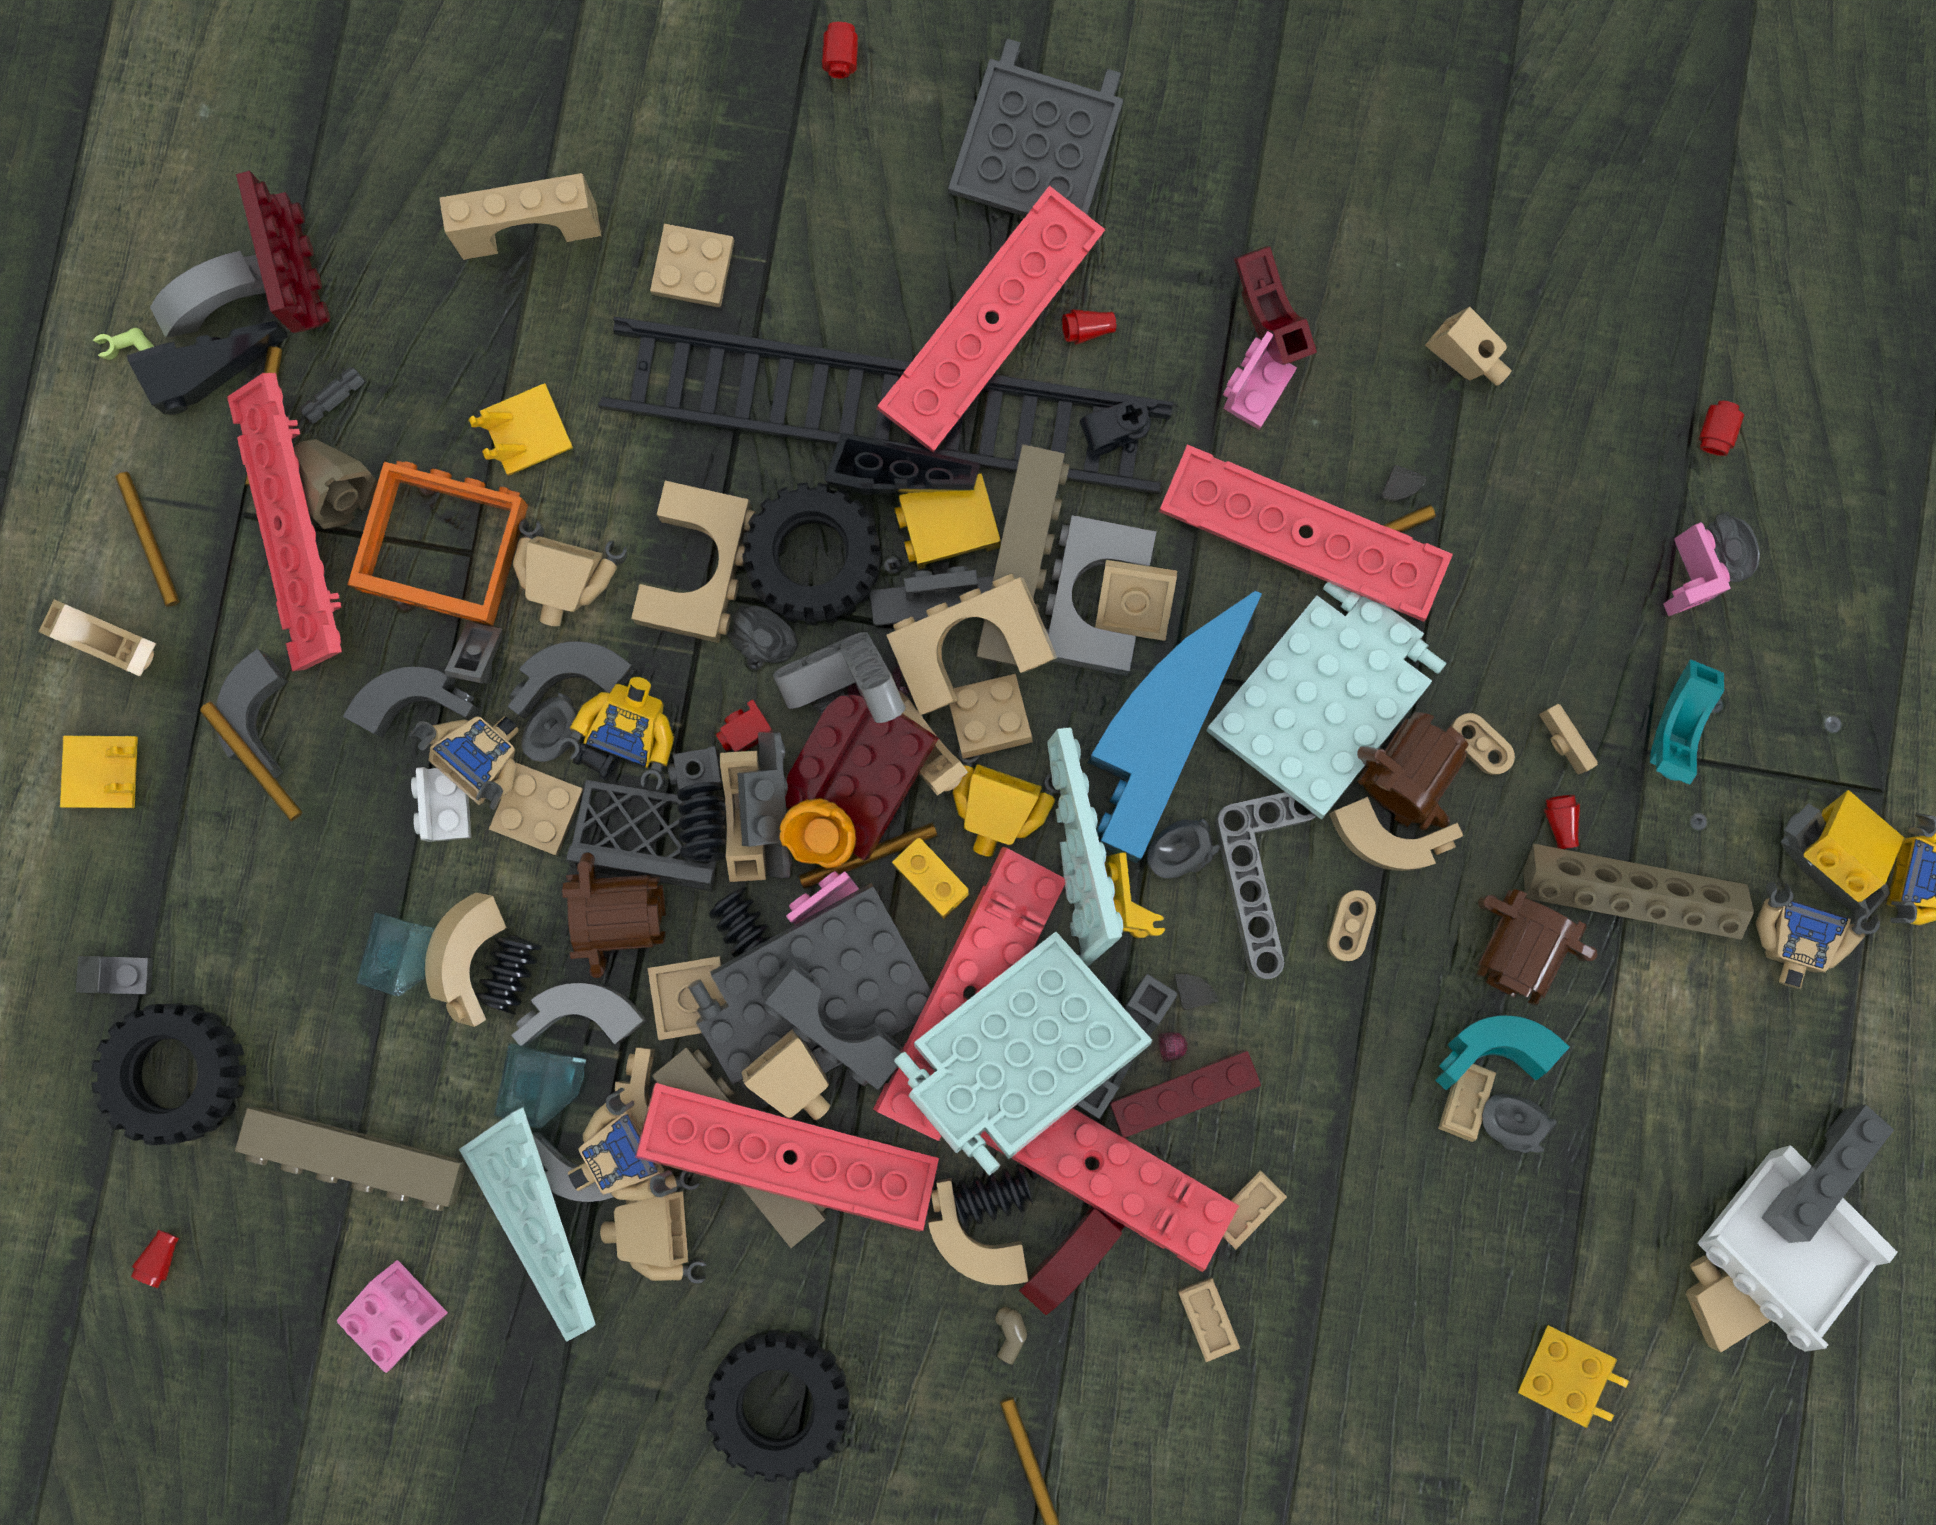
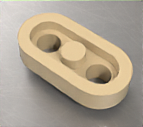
M1467 713L1459 716L1452 722L1451 727L1461 735L1463 727L1471 728L1473 736L1471 739L1465 738L1469 744L1465 751H1467V757L1484 773L1499 775L1512 767L1515 759L1512 746L1482 717L1477 714ZM1490 751L1498 754L1499 761L1497 764L1489 761L1488 754Z
M1350 891L1344 894L1338 902L1327 939L1328 950L1337 960L1353 961L1359 958L1365 950L1376 912V905L1374 899L1364 891ZM1353 902H1357L1361 906V913L1358 916L1351 914L1349 910ZM1343 936L1348 937L1351 941V947L1348 950H1343L1339 945V941Z

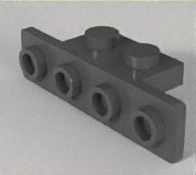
M965 566L952 567L947 569V573L933 575L932 571L914 572L911 574V578H904V587L878 589L870 592L873 623L875 626L892 625L910 617H913L915 622L928 617L926 610L945 602L948 608L961 603L959 596L977 588L980 589L981 594L991 590L994 576L977 578L976 570L968 571V567Z
M759 732L760 770L737 773L742 846L765 845L767 875L782 879L789 878L792 854L786 846H782L779 838L781 832L780 824L787 813L785 795L787 794L788 786L783 772L785 745L781 740L780 732Z

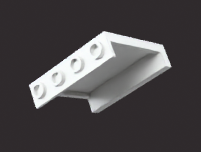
M1789 1145L1770 1151L1698 1241V1244L1706 1252L1707 1258L1714 1265L1722 1268L1733 1279L1735 1287L1742 1293L1749 1295L1760 1306L1761 1313L1767 1319L1776 1322L1786 1332L1788 1340L1795 1347L1805 1352L1826 1349L1828 1344L1822 1339L1824 1334L1876 1265L1890 1263L1898 1252L1844 1198H1842L1811 1241L1788 1243L1761 1217L1783 1189L1798 1181L1812 1167Z

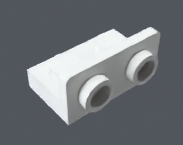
M416 768V777L411 779L412 795L414 798H418L419 812L414 813V829L416 834H420L421 840L427 842L472 838L469 796L438 768Z

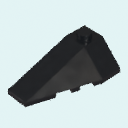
M271 321L233 329L227 334L228 338L221 339L219 337H209L208 335L198 336L194 345L176 348L174 342L160 344L127 355V359L151 405L163 414L175 415L188 409L187 406L196 404L266 354L269 346L275 347L288 338L286 330L277 321Z
M841 433L828 467L825 481L831 488H840L848 493L862 495L974 490L981 463Z

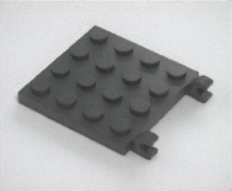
M1007 39L1001 60H989L948 187V193L1026 217L1045 190L1051 186L1088 215L1124 99L1115 96L1121 73L1107 69L1101 91L1099 92L1015 66L1020 54L1019 47L1021 42Z

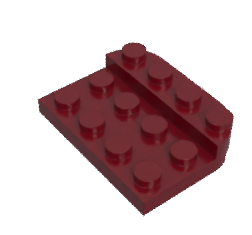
M251 171L236 174L270 312L293 334L323 326L324 323L330 322L328 308L324 301L320 302L317 291L322 289L320 276L316 268L312 269L309 257L314 255L309 237L307 235L303 236L300 225L305 223L301 205L299 202L292 203L286 192L270 194L265 182H259Z
M861 694L840 696L825 708L787 776L786 807L790 810L800 802L810 799H825L835 803L845 811L854 825L856 843L853 854L865 861L871 857L939 738L903 713L893 720L876 723Z

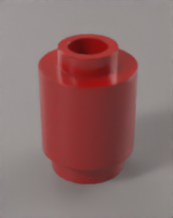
M832 22L828 24L827 31L823 34L822 68L833 78H847L849 74L857 70L858 35L855 33V27L852 24Z
M1718 401L1717 405L1709 406L1699 435V440L1701 441L1699 448L1702 451L1717 456H1727L1729 450L1734 448L1744 419V414L1739 411V405L1729 401Z

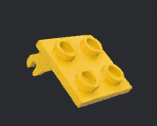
M545 383L480 410L482 416L475 418V416L469 418L471 427L487 429L493 440L495 448L492 450L485 448L482 451L485 459L501 461L508 476L573 449Z
M63 736L60 807L135 808L138 737Z
M1126 853L1106 856L1104 863L1107 877H1111L1114 883L1115 894L1113 901L1116 912L1120 913L1123 920V932H1130L1135 938H1144L1147 935H1161L1165 928H1154L1153 922L1164 920L1163 916L1155 914L1131 901Z
M1548 1325L1518 1393L1587 1428L1593 1414L1610 1422L1614 1417L1612 1413L1596 1406L1607 1380L1625 1388L1629 1381L1612 1373L1617 1362L1616 1358Z

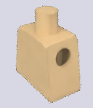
M1471 307L1447 318L1425 344L1428 349L1468 380L1484 374L1492 383L1498 386L1512 371L1499 359L1507 349L1506 343Z
M793 1029L742 1071L743 1082L746 1087L787 1118L793 1117L801 1109H804L813 1120H818L830 1108V1104L820 1094L829 1085L827 1077L806 1042Z
M1706 1255L1690 1264L1699 1283L1686 1291V1296L1705 1341L1710 1348L1723 1352L1771 1321L1761 1313L1760 1306L1749 1295L1738 1290L1733 1283V1279L1722 1268L1718 1270L1716 1265Z

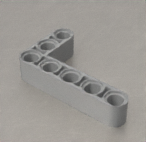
M867 632L856 633L779 668L773 674L778 689L789 709L804 706L852 683L856 684L876 723L893 720L900 716L906 708L891 673Z
M1286 792L1230 804L1221 809L1215 818V830L1220 844V851L1247 967L1250 973L1259 979L1277 977L1283 970L1284 957L1255 834L1302 824L1316 817L1311 811L1308 815L1299 814L1294 808L1295 799ZM1268 804L1275 809L1276 819L1273 823H1266L1260 819L1259 809L1261 805ZM1234 812L1240 816L1241 827L1238 831H1231L1225 827L1223 818L1226 813ZM1236 847H1242L1248 851L1250 860L1246 866L1241 867L1233 862L1232 852ZM1244 882H1250L1256 886L1258 896L1254 902H1247L1241 897L1240 888ZM1254 917L1261 918L1266 924L1265 934L1260 938L1254 937L1248 930V924ZM1264 952L1270 954L1274 959V967L1269 973H1263L1257 967V958Z

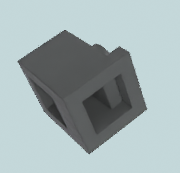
M715 746L673 754L674 763L668 764L671 785L678 784L679 790L685 786L700 782H719L723 784L720 754ZM691 763H698L700 765L698 774H688L687 768Z

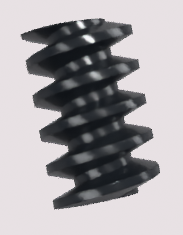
M719 782L695 783L685 786L677 792L678 799L682 801L678 806V811L683 815L679 820V827L684 831L679 834V838L685 844L680 848V854L684 858L701 862L719 861L726 858L725 853L716 852V848L726 845L725 839L715 837V834L725 831V825L716 824L714 821L725 816L724 811L714 809L715 805L724 802L723 797L713 795L714 791L723 789V784Z
M742 887L718 901L709 913L711 919L722 918L716 926L719 932L730 930L723 941L725 944L737 943L731 950V955L734 957L774 937H762V934L769 927L767 923L761 925L754 923L761 915L760 911L751 913L747 911L754 900L740 899L747 890L746 887Z
M508 934V937H498L495 939V942L503 950L490 952V956L498 962L497 965H485L484 969L493 975L492 979H480L479 981L480 984L488 989L487 992L475 993L480 1002L487 1006L517 1015L509 1008V1006L521 1005L522 1002L514 992H524L527 989V986L519 978H530L532 976V972L524 965L536 964L537 959L529 951L541 950L542 946Z
M1020 1164L1016 1165L1014 1177L1004 1168L1001 1171L1000 1181L996 1179L993 1173L991 1175L987 1174V1184L984 1185L979 1177L975 1176L973 1177V1187L969 1189L964 1180L959 1181L958 1192L955 1193L953 1190L964 1228L969 1227L971 1215L978 1224H982L985 1211L992 1220H996L998 1208H1001L1006 1216H1010L1012 1204L1014 1203L1020 1212H1025L1026 1200L1029 1199L1033 1205L1025 1172Z

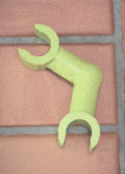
M132 328L113 337L100 334L93 339L98 344L110 343V347L106 352L98 354V356L106 360L115 358L120 349L134 345L139 351L154 347L139 328Z

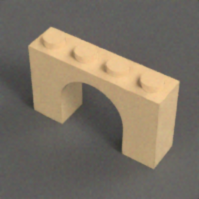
M582 173L439 198L445 233L463 260L498 254L495 233L515 225L530 223L550 224L561 230L567 242L601 236L596 202Z
M664 482L657 511L659 520L662 523L697 530L711 537L718 547L719 562L712 579L700 589L692 592L679 593L640 584L631 617L636 625L716 643L720 642L721 634L727 635L731 614L726 612L729 600L735 601L738 593L739 580L735 579L737 567L744 565L742 553L745 551L742 543L744 532H749L750 526L748 522L753 513L756 514V511L751 510L752 506L749 499L674 482Z
M1009 574L993 581L992 583L995 588L981 594L979 588L959 596L961 600L959 604L948 608L945 602L926 610L928 617L915 622L914 618L910 617L893 625L895 631L887 634V638L920 715L928 714L958 701L943 664L942 646L951 628L962 620L980 617L991 621L999 627L1009 644L1020 673L1027 672L1057 659V655L1024 578L1019 577L1015 579L1013 574Z

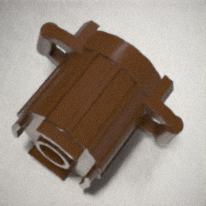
M1414 712L1410 719L1404 720L1385 750L1368 746H1361L1358 749V758L1364 763L1366 768L1357 782L1360 785H1364L1365 790L1374 800L1396 815L1394 819L1398 823L1406 827L1411 822L1421 823L1419 827L1422 831L1427 830L1429 825L1445 828L1449 825L1450 818L1438 805V802L1466 761L1467 751L1465 750L1469 744L1453 727L1449 726L1445 732L1430 724L1434 716L1423 712Z
M586 852L581 855L577 865L579 874L566 875L568 882L563 883L562 893L563 898H568L569 933L574 952H570V958H589L590 975L594 978H600L604 974L607 964L604 951L653 948L658 944H664L666 931L660 932L659 925H661L662 916H666L663 885H658L660 877L641 875L596 879L594 869L595 857L593 854Z
M1513 889V891L1508 890L1503 901L1498 900L1494 895L1481 897L1478 901L1480 909L1488 910L1501 919L1478 963L1479 970L1476 976L1485 977L1487 973L1490 974L1486 983L1514 998L1516 994H1522L1526 997L1531 995L1528 1003L1537 1006L1540 999L1545 998L1567 952L1576 956L1582 962L1593 961L1597 958V950L1594 947L1580 942L1587 928L1586 924L1581 921L1575 924L1558 912L1525 898L1527 893L1517 889Z

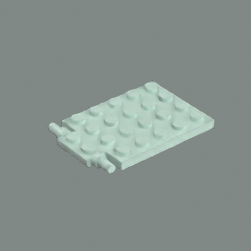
M1329 582L1325 584L1323 590L1341 602V608L1347 611L1348 614L1344 616L1319 596H1316L1212 721L1206 731L1320 819L1324 818L1365 767L1364 763L1358 758V749L1361 746L1380 748L1430 686L1432 680L1404 659L1409 657L1414 662L1419 660L1436 674H1439L1447 664L1427 649L1429 645L1421 640L1424 633L1392 609Z
M1055 932L914 1042V1047L934 1069L935 1072L931 1076L925 1069L920 1070L906 1052L898 1055L894 1062L909 1079L907 1083L913 1089L909 1093L911 1100L955 1153L962 1149L969 1158L973 1156L987 1174L991 1175L1000 1167V1164L985 1148L986 1142L980 1136L981 1133L986 1131L1007 1158L1010 1159L1150 1046L1152 1039L1063 938Z

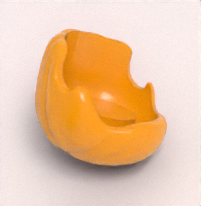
M810 799L802 801L785 814L780 824L781 832L779 838L781 844L786 846L794 859L799 862L819 864L825 868H835L847 862L853 853L856 843L854 825L843 809L828 800Z

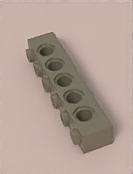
M1533 844L1523 870L1527 899L1742 940L1754 914L1747 884Z

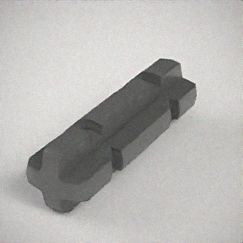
M349 367L340 374L342 376L340 380L335 378L314 395L316 398L314 401L309 399L300 407L301 413L309 422L316 423L324 416L323 412L325 410L331 411L350 395L349 391L351 389L355 391L364 384L363 377L355 368Z

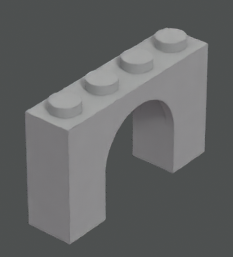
M1073 515L1071 516L1070 526L1062 525L1059 545L1065 546L1063 560L1056 559L1052 580L1059 582L1056 594L1049 593L1045 611L1046 615L1052 616L1050 628L1046 629L1057 655V659L1052 662L1123 676L1128 675L1136 636L1102 630L1087 624L1080 618L1074 608L1072 588L1076 580L1085 571L1093 567L1105 566L1106 560L1150 566L1156 531Z

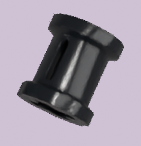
M583 739L580 744L579 753L573 758V763L578 766L581 763L600 773L599 777L606 780L614 770L619 757L584 744Z

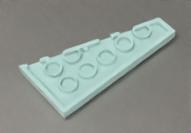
M1069 727L1057 729L1047 741L1052 784L1056 790L1060 789L1061 793L1056 816L1057 823L1063 822L1065 826L1066 841L1060 842L1066 897L1075 906L1072 916L1073 922H1070L1071 936L1079 938L1080 955L1078 957L1086 966H1090L1122 937L1123 920L1120 913L1116 912L1113 901L1115 894L1114 883L1111 877H1107L1104 864L1106 861V851L1103 843L1099 842L1096 832L1097 814L1095 809L1090 807L1087 795L1089 792V781L1087 775L1082 773L1079 762L1081 756L1080 744L1077 739H1074L1072 729Z
M521 1108L461 1147L459 1151L567 1342L586 1332L596 1324L524 1108Z

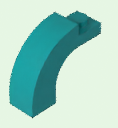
M1690 659L1679 677L1660 719L1650 754V763L1656 765V771L1660 772L1664 777L1673 781L1679 780L1690 785L1697 775L1699 740L1712 710L1724 692L1723 672Z
M1507 1015L1485 1018L1471 1024L1447 1044L1453 1051L1439 1065L1443 1072L1435 1081L1447 1090L1460 1079L1478 1058L1487 1055L1503 1056L1514 1061L1536 1081L1546 1074L1570 1047L1551 1030L1535 1021Z

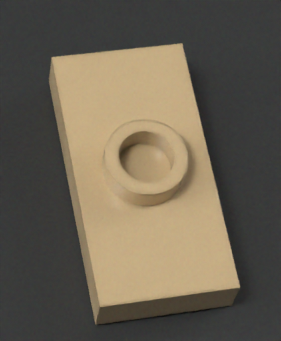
M1556 704L1539 714L1552 734L1550 740L1553 747L1560 755L1563 756L1565 754L1578 775L1598 765L1594 755L1561 705Z
M1472 1064L1460 1079L1451 1086L1438 1129L1474 1142L1478 1136L1483 1119V1110L1485 1103L1489 1099L1496 1072Z
M1261 1170L1230 1200L1239 1205L1223 1237L1235 1249L1287 1198Z
M1212 1277L1178 1290L1206 1362L1240 1349Z

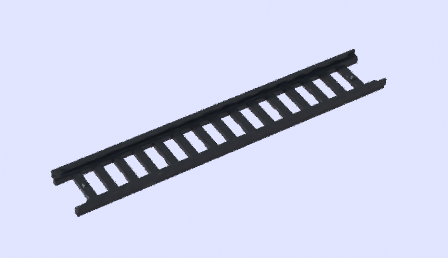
M614 316L613 332L615 335L641 339L631 399L623 400L602 396L598 406L600 409L837 445L841 433L854 435L864 373L884 376L881 402L911 362ZM656 341L676 344L665 406L646 403ZM691 347L710 349L700 411L680 408ZM725 352L745 355L735 417L715 414ZM760 357L780 360L770 422L750 419ZM795 363L814 365L804 427L785 424ZM829 368L849 371L839 433L819 430ZM993 375L982 389V391L989 393L979 454L958 451L964 414L947 434L944 449L937 448L933 453L981 463L980 467L1017 472L1022 444L1031 445L1037 400L1058 403L1051 451L1065 453L1072 405L1093 408V412L1107 409L1126 400L1136 399L1145 404L1150 417L1170 420L1173 402ZM1003 395L1023 397L1014 459L993 456ZM878 411L874 438L864 437L931 452L911 435L909 443L890 441L889 435L892 421L880 411ZM1135 414L1129 416L1132 425L1139 423ZM1138 440L1123 445L1119 475L1099 473L1100 456H1093L1087 445L1084 470L1069 468L1066 479L1068 481L1159 494L1161 482L1133 478Z

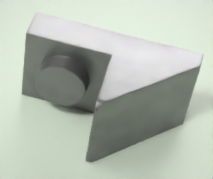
M467 621L445 669V676L491 684L492 661L502 641V629Z
M78 956L76 992L151 994L153 958Z

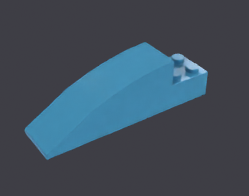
M1252 592L1186 637L1140 683L1107 727L1087 762L1122 778L1118 782L1109 801L1115 804L1112 813L1105 812L1096 829L1097 836L1100 837L1099 842L1103 843L1106 850L1115 854L1126 853L1127 859L1134 863L1142 859L1262 593Z

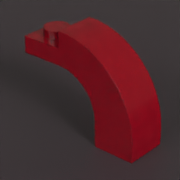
M1265 246L1234 258L1243 286V291H1241L1242 297L1260 340L1263 339L1267 331L1274 334L1267 348L1270 356L1277 363L1286 365L1317 353L1307 318L1298 316L1288 301L1271 247Z
M1091 1206L1067 1238L1035 1268L1029 1276L1028 1282H1025L1019 1291L1042 1313L1048 1315L1097 1266L1122 1235L1121 1231L1125 1225Z

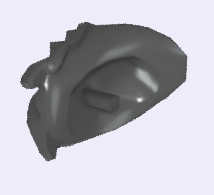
M1729 512L1716 515L1715 521L1711 522L1705 530L1708 529L1715 539L1716 547L1714 551L1719 562L1726 566L1730 575V582H1741L1752 577L1759 566L1760 557L1757 538L1752 528L1744 520L1731 516Z
M743 605L740 606L733 616L735 622L733 625L734 632L727 633V637L734 643L735 649L741 651V654L747 659L754 658L768 663L786 661L793 656L798 646L796 634L790 626L775 613L759 606L746 608Z
M558 693L557 697L547 699L541 703L531 715L524 729L521 744L523 753L533 761L545 762L553 760L570 747L575 746L572 742H564L559 753L557 752L558 743L563 738L570 736L572 732L570 726L578 714L577 709L573 707V700Z
M1203 818L1199 821L1184 819L1165 828L1153 840L1148 849V864L1153 872L1162 878L1172 879L1188 872L1198 873L1206 864L1211 862L1213 856L1219 851L1220 844L1212 845V838L1209 834L1210 826Z
M1510 1094L1493 1095L1485 1103L1482 1114L1483 1126L1493 1139L1500 1142L1506 1150L1523 1153L1544 1152V1148L1540 1146V1143L1556 1125V1119L1549 1118L1539 1105L1529 1099Z

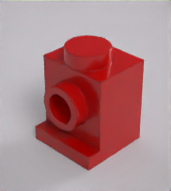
M753 699L747 702L750 710L744 713L740 709L724 719L726 725L720 728L721 731L715 734L726 752L731 749L734 752L748 751L758 744L759 732H773Z

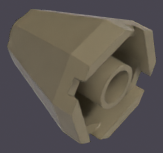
M317 439L302 441L294 447V453L299 460V474L309 514L323 529L349 524L355 519L352 514L354 510L359 507L364 511L371 505L378 481L359 460Z

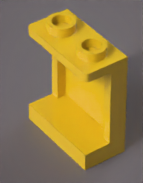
M982 473L978 474L974 490L907 493L899 496L900 507L894 508L899 528L907 527L910 540L905 541L904 546L909 562L916 561L918 570L925 568L926 564L986 548L988 552L1000 548L1001 540Z
M1847 790L1823 809L1822 816L1826 825L1820 838L1805 850L1804 857L1854 900L1862 902L1885 885L1905 837L1852 792Z
M917 838L892 861L894 867L943 919L970 895L968 888L921 838Z

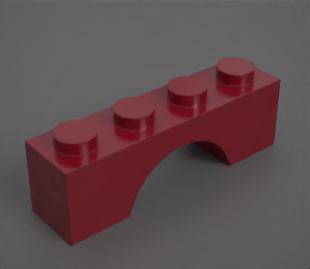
M1241 1050L1181 1076L1115 1098L1110 1101L1109 1106L1120 1135L1126 1138L1259 1087L1261 1083L1249 1052Z

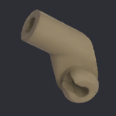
M1003 1307L996 1314V1323L1002 1326L1006 1339L997 1357L1013 1365L1026 1341L1027 1330L1022 1315L1017 1310Z

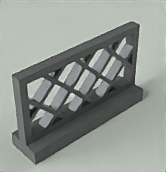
M586 780L572 846H569L566 859L571 868L577 869L581 855L589 852L595 857V872L623 877L651 875V877H660L659 883L713 891L717 861L704 864L693 862L685 858L686 860L676 859L681 855L680 848L682 846L672 831L679 827L680 818L667 826L658 811L669 803L680 805L682 801L678 799L677 795ZM593 791L608 793L615 802L598 814L590 805ZM614 794L623 795L624 797L618 800ZM634 797L644 799L650 809L632 820L622 805ZM650 800L659 801V803L653 806ZM721 803L715 805L714 809L724 811L725 816L717 819L716 824L725 825L726 805ZM619 808L629 823L613 834H610L601 819ZM588 811H590L593 817L586 821ZM654 814L664 829L646 840L636 825ZM595 823L599 824L607 838L596 845L582 843L584 831ZM633 828L643 843L632 851L621 850L615 839ZM723 832L715 834V837L722 839ZM668 834L678 850L667 857L657 856L651 845ZM612 843L615 849L607 848L605 846ZM647 848L650 854H644L640 852Z

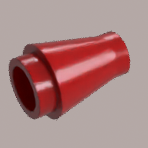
M1072 309L1070 313L1063 314L1062 330L1065 341L1074 342L1077 345L1108 333H1115L1116 318L1112 311L1097 312Z
M1575 795L1547 798V807L1544 808V812L1556 839L1557 848L1567 849L1579 846L1580 803H1576Z
M158 1229L155 1237L131 1266L134 1268L131 1277L152 1287L159 1288L162 1280H167L175 1246L179 1238Z

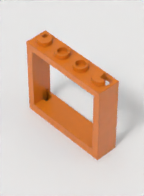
M397 461L396 465L384 462L348 585L360 592L493 627L520 536L519 523L525 519L528 504L519 497V492L511 491L506 487H499V491L485 488L486 484L476 479L465 478L464 482L451 479V474L438 469H431L430 473L418 471L417 465L407 461ZM400 482L510 511L483 605L372 576Z

